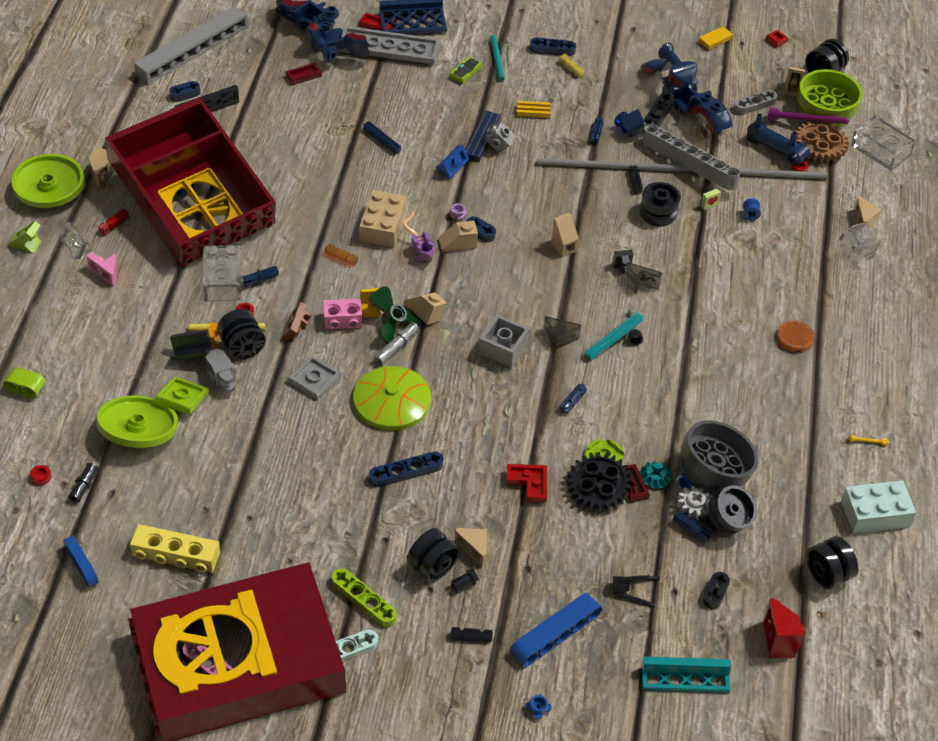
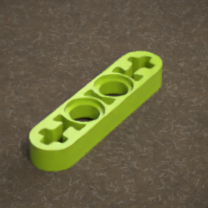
M341 568L332 573V585L336 590L382 627L388 628L395 625L397 612L394 607L348 570ZM359 588L362 590V593L353 595L351 590ZM373 600L376 601L378 605L376 607L370 608L366 605V603L368 601ZM383 614H384L385 616L391 615V618L386 617V618L384 619V618H383Z

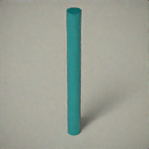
M491 35L490 41L498 80L503 82L505 77L497 38L495 35Z

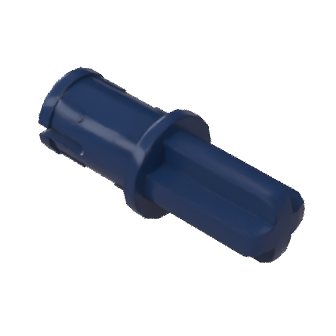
M276 266L263 270L257 269V272L242 276L243 284L247 287L259 282L264 283L265 280L277 277L279 271Z
M680 511L673 517L675 523L687 530L688 534L691 533L703 543H706L708 541L707 538H710L712 532L699 525L697 520H692Z

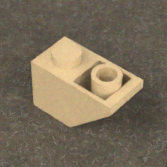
M97 147L88 159L95 184L100 188L115 170L107 160L106 150Z
M567 213L554 218L551 240L553 247L561 257L577 252L579 238L572 215Z

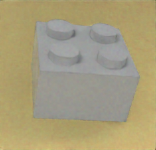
M496 314L479 338L478 354L512 368L529 344L530 328Z

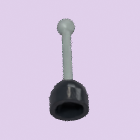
M633 309L628 310V315L631 317L635 314ZM636 327L628 334V342L631 345L636 346L643 342V335Z

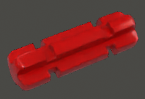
M121 209L118 214L116 213L106 220L105 223L99 225V232L106 235L110 230L121 224L122 220L128 219L129 212Z

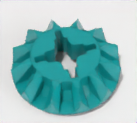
M654 460L653 463L647 462L641 468L640 474L642 479L651 488H664L672 480L670 467L665 466L663 462L660 464ZM653 471L656 473L660 472V476L657 474L653 475Z

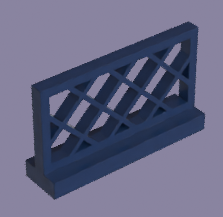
M443 0L379 1V17H381L382 31L399 34L447 32ZM429 17L433 21L429 23L425 19ZM413 18L417 20V22L413 24L409 20ZM395 19H398L401 21V23L396 24L393 21ZM438 22L442 27H436L434 24ZM390 23L394 29L386 30V26ZM420 23H422V24H424L426 27H425V28H420V27H418V25H419ZM406 24L410 26V28L404 29L402 26Z

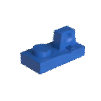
M457 145L436 166L438 172L444 173L446 179H450L469 160L464 146Z

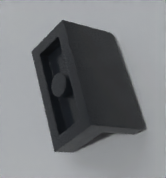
M208 329L171 335L170 341L173 353L170 359L173 361L207 356L213 347Z

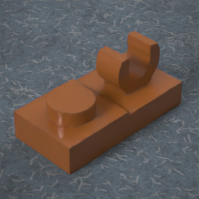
M300 302L292 310L282 336L284 340L289 341L293 336L297 337L301 327L305 328L309 324L308 320L312 315L309 312H304L306 304Z

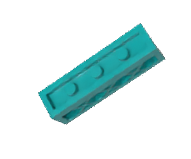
M644 656L641 666L642 690L730 694L729 674L732 667L731 659ZM647 675L656 676L660 681L657 684H647ZM671 676H677L682 682L679 685H675L668 679ZM692 677H699L703 683L701 685H694L689 680ZM714 678H724V686H716L712 680Z

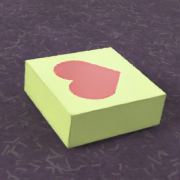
M714 189L704 193L701 208L706 210L718 205L721 192L718 189Z

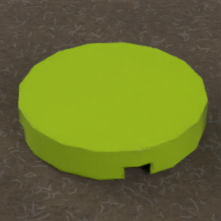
M596 439L586 447L585 457L587 459L589 458V453L596 457L597 453L600 452L601 456L604 457L607 452L608 458L615 455L616 462L622 459L623 465V448L613 440Z

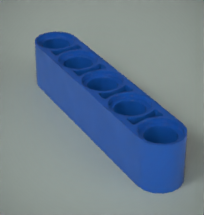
M584 593L515 641L510 647V653L524 667H528L597 618L603 608L588 593Z

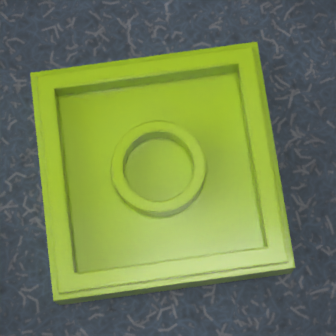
M174 376L155 396V402L190 415L208 396L209 389Z

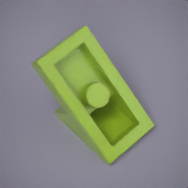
M36 221L16 232L8 245L22 251L34 253L41 243L36 232L40 225Z

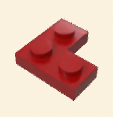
M507 464L506 484L526 485V502L547 503V465Z

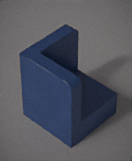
M639 109L621 117V121L630 138L644 131L646 123Z

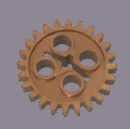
M808 121L807 125L802 124L795 131L797 133L796 143L802 142L808 145L811 154L807 159L813 158V162L817 159L820 163L823 160L827 163L830 160L835 162L836 158L841 160V157L845 156L849 147L848 136H845V132H840L841 128H835V124L830 126L829 123L823 124V122L817 123L816 121H813V124Z

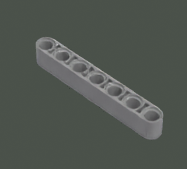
M648 124L644 126L642 143L645 146L724 189L736 190L738 188L740 170L656 125Z

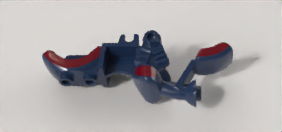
M276 0V12L290 22L297 24L300 29L307 27L313 52L319 50L326 62H332L336 58L338 50L346 48L347 51L355 55H370L365 35L351 32L341 37L343 29L332 28L335 24L334 20L339 16V11L335 6L323 8L326 5L325 2L317 5L311 0Z
M665 43L658 51V59L647 61L641 65V70L651 75L657 71L669 70V75L662 78V84H664L662 93L669 91L674 94V108L678 109L679 106L680 114L684 112L691 115L702 114L712 132L722 131L733 126L727 108L721 101L712 96L710 90L697 93V83H699L696 78L697 64L692 61L682 62L674 52L673 44Z

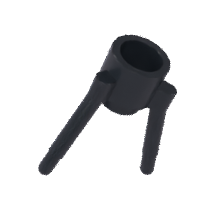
M650 575L613 576L612 593H617V598H625L654 607V603L625 594V591L629 592L630 582L659 580L660 577Z

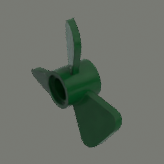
M387 286L379 288L369 296V302L383 312L381 320L384 325L379 330V336L386 344L394 339L395 327L402 321L413 322V324L415 323L418 326L424 323L411 309L405 310L403 306L393 304L391 291Z

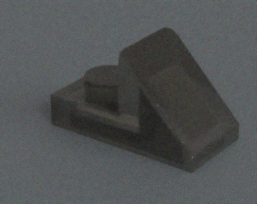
M628 262L625 278L637 294L641 285L658 290L661 284L662 272Z

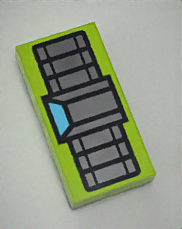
M467 57L450 72V78L464 84L482 68V63Z

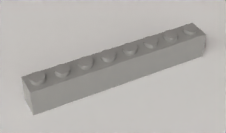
M236 6L229 8L134 62L135 76L147 85L155 82L248 28L247 14Z

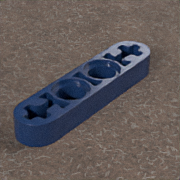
M429 452L374 467L369 471V483L374 487H382L440 471L444 463L443 455L439 452ZM413 464H419L421 468L415 470L412 469L410 466ZM394 469H400L402 473L399 475H395L391 471Z

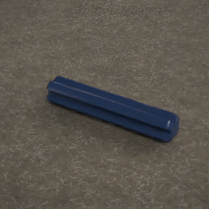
M367 121L363 124L365 131L394 154L401 152V145L373 123Z

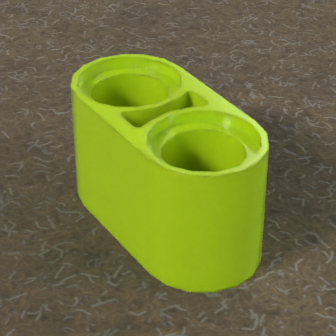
M14 367L4 380L3 386L11 393L33 399L37 397L46 380L36 372Z

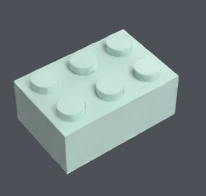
M903 480L845 487L841 498V504L853 534L911 527L916 515Z

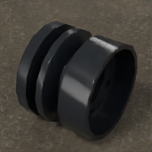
M826 39L806 55L805 66L809 73L824 69L841 71L848 65L849 53L843 43L837 39Z
M246 309L230 311L217 324V333L233 359L245 360L251 358L264 348L266 337L251 311Z

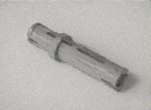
M413 322L409 323L404 330L399 331L396 337L373 357L374 361L382 366L403 345L409 343V340L419 332V327L415 323L413 324Z

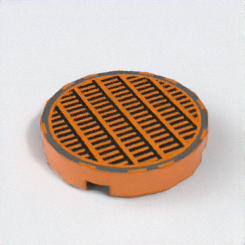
M786 321L781 324L777 332L779 344L792 352H796V350H801V352L807 351L812 347L815 340L813 329L801 321Z

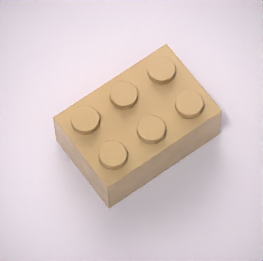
M372 190L359 226V242L394 248L407 211V196Z

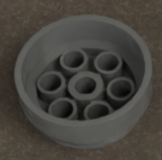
M712 420L697 422L689 429L681 445V467L685 475L695 485L711 493H717L731 485L743 486L749 481L758 466V454L751 441L736 428L722 422Z

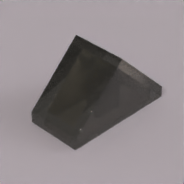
M545 316L543 332L557 349L579 340L582 325Z

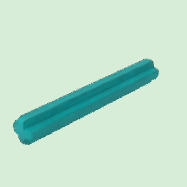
M636 312L584 352L586 358L592 360L640 324L644 320L643 315Z

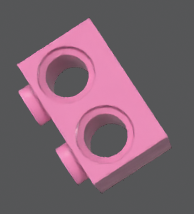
M361 299L323 300L325 329L362 328Z

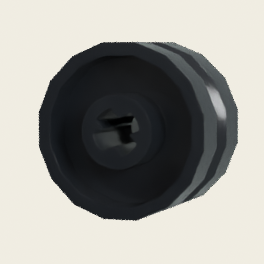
M654 182L648 184L642 193L639 210L640 216L650 225L667 226L672 224L678 215L681 200L680 192L669 183Z
M734 485L723 488L711 495L705 501L703 507V515L707 526L720 536H731L749 527L755 521L757 514L756 503L751 494L746 489Z
M432 528L423 533L414 542L408 552L407 562L416 571H420V574L428 582H435L445 576L454 566L460 555V548L452 540H447L446 535L438 528Z
M833 536L807 550L806 558L809 570L817 583L825 589L834 588L842 582L856 577L858 574L856 555L851 546L839 536Z

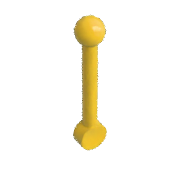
M854 435L848 437L849 442L879 443L882 446H887L889 440L886 438L878 440L855 437Z

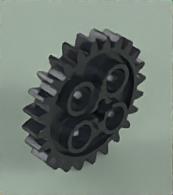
M600 452L597 453L596 457L589 453L588 459L583 455L582 462L575 460V466L571 465V472L567 473L568 493H571V499H576V505L583 503V509L589 506L591 512L595 508H598L599 513H601L602 508L609 512L610 506L617 509V502L623 505L624 498L628 499V492H631V471H628L627 465L622 466V459L616 462L615 455L608 458L607 452L604 457L601 456Z

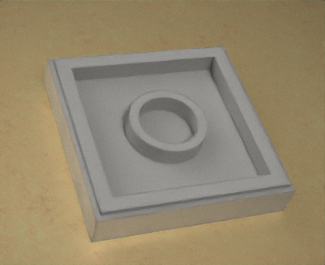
M311 355L287 378V381L318 401L342 377V373Z

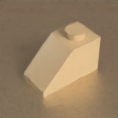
M789 67L783 94L797 97L800 82L806 70Z
M475 221L457 222L438 237L442 252L477 248L478 232Z
M435 292L404 300V304L427 325L441 321L447 305L440 295Z

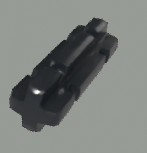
M631 165L628 172L633 191L636 194L642 193L643 185L638 167Z
M452 627L450 637L452 640L463 638L464 641L480 642V640H483V642H492L493 631L489 629L481 631V629L463 628L461 630L460 627Z

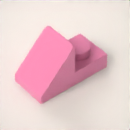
M93 252L86 255L88 268L111 286H115L118 270L116 254L106 260Z

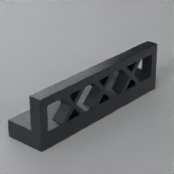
M233 85L200 98L212 113L239 103L238 86ZM184 102V103L175 105L174 108H175V107H178V106H180V105H182V104H185V103H187V102Z

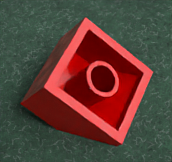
M770 598L762 621L769 658H795L797 650L801 648V639L805 637L804 625H801L797 614L776 599Z

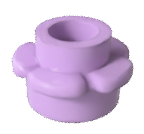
M452 205L450 209V216L452 218L460 220L467 215L464 205Z

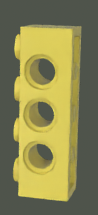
M138 524L130 543L132 556L138 559H148L160 564L166 563L179 568L194 569L201 573H213L220 555L219 541Z

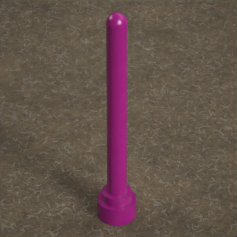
M770 107L768 112V121H776L779 118L848 124L850 121L846 117L780 112V110Z

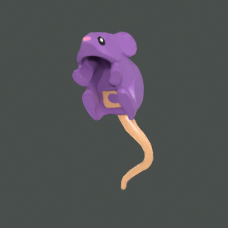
M412 211L410 217L404 221V226L412 234V248L418 254L416 259L418 262L432 260L434 243L430 242V236L426 232L423 235H418L407 226V222L414 215V211Z

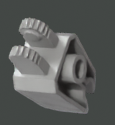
M211 350L205 356L207 375L210 382L213 381L216 388L221 386L227 393L235 391L233 382H235L234 374H237L234 363H231L223 350Z

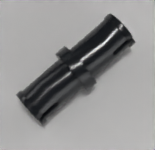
M87 463L81 476L76 478V484L68 495L71 501L80 503L85 491L91 487V481L99 470L95 464Z

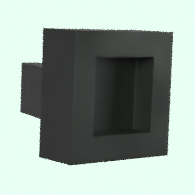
M632 249L614 251L613 268H619L621 273L629 272L628 267L631 266L633 260Z

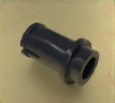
M473 569L466 570L465 574L451 580L450 583L455 592L458 593L471 584L476 585L479 578Z

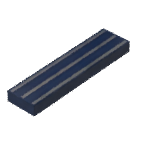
M489 111L484 112L466 148L469 159L480 162L489 144L485 140L488 134L487 130L491 125L499 123L501 114Z

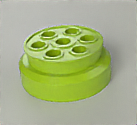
M827 69L816 70L805 75L800 82L797 94L802 114L846 117L849 120L858 112L863 97L862 88L854 78L845 73ZM829 123L830 126H832L833 124H835V128L845 125V124Z

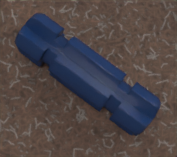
M599 117L595 118L590 143H599L604 119Z
M578 384L559 405L562 413H569L572 407L587 392L584 384Z

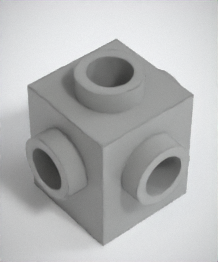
M500 122L488 128L485 140L500 153L511 145L515 135Z

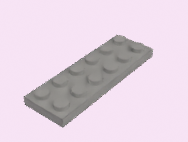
M349 26L344 27L341 36L344 37L351 32L365 35L370 54L368 56L433 65L440 44V39ZM346 48L338 50L340 52L350 53L349 51H347Z

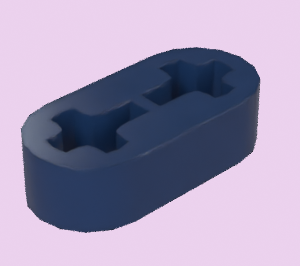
M189 81L175 85L169 90L170 99L179 102L197 97L201 93L200 84L196 81Z
M475 216L469 217L466 220L475 221L480 240L484 242L495 240L496 229L494 226Z

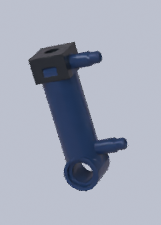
M757 114L756 121L748 126L746 140L755 145L758 142L787 157L791 164L799 165L811 154L808 145L802 142L796 143V132H792L790 139L767 128V123L762 121V114Z

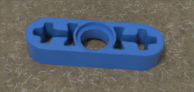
M74 535L63 539L64 546L86 585L90 587L99 583L92 565Z

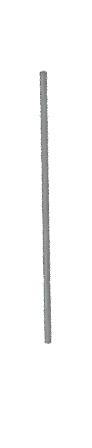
M537 159V165L629 169V166L636 165L638 170L695 173L682 165ZM737 168L740 170V175L824 180L828 178V173Z

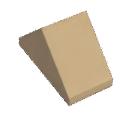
M862 197L857 198L854 208L860 234H864L878 222L881 213L880 208Z
M457 528L455 530L454 542L483 568L486 563L487 529Z

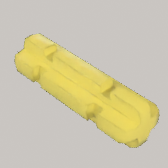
M566 54L559 57V62L574 73L575 76L580 78L584 75V69L579 67Z

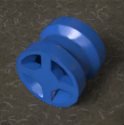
M750 198L743 202V216L745 219L753 221L761 216L760 202L757 199Z

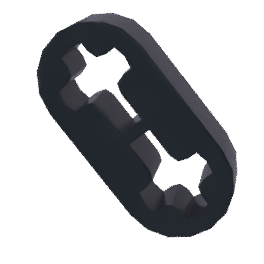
M716 572L712 575L703 596V604L707 608L717 609L720 607L730 583V578L726 573ZM719 580L723 581L720 587L716 586ZM713 593H714V594H717V595H716V598L714 599V601H713V600H710V598L712 597Z

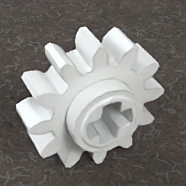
M694 486L691 487L690 491L684 488L677 498V507L682 508L681 512L683 514L687 513L689 518L694 516L695 520L698 521L701 516L704 519L703 507L710 493L703 494V489L696 490Z

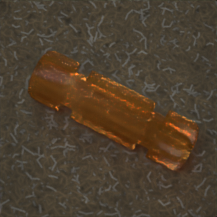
M328 244L325 247V253L330 256L333 255L334 258L345 263L348 261V264L352 266L358 263V256L350 255V252L338 247L335 248L336 246Z

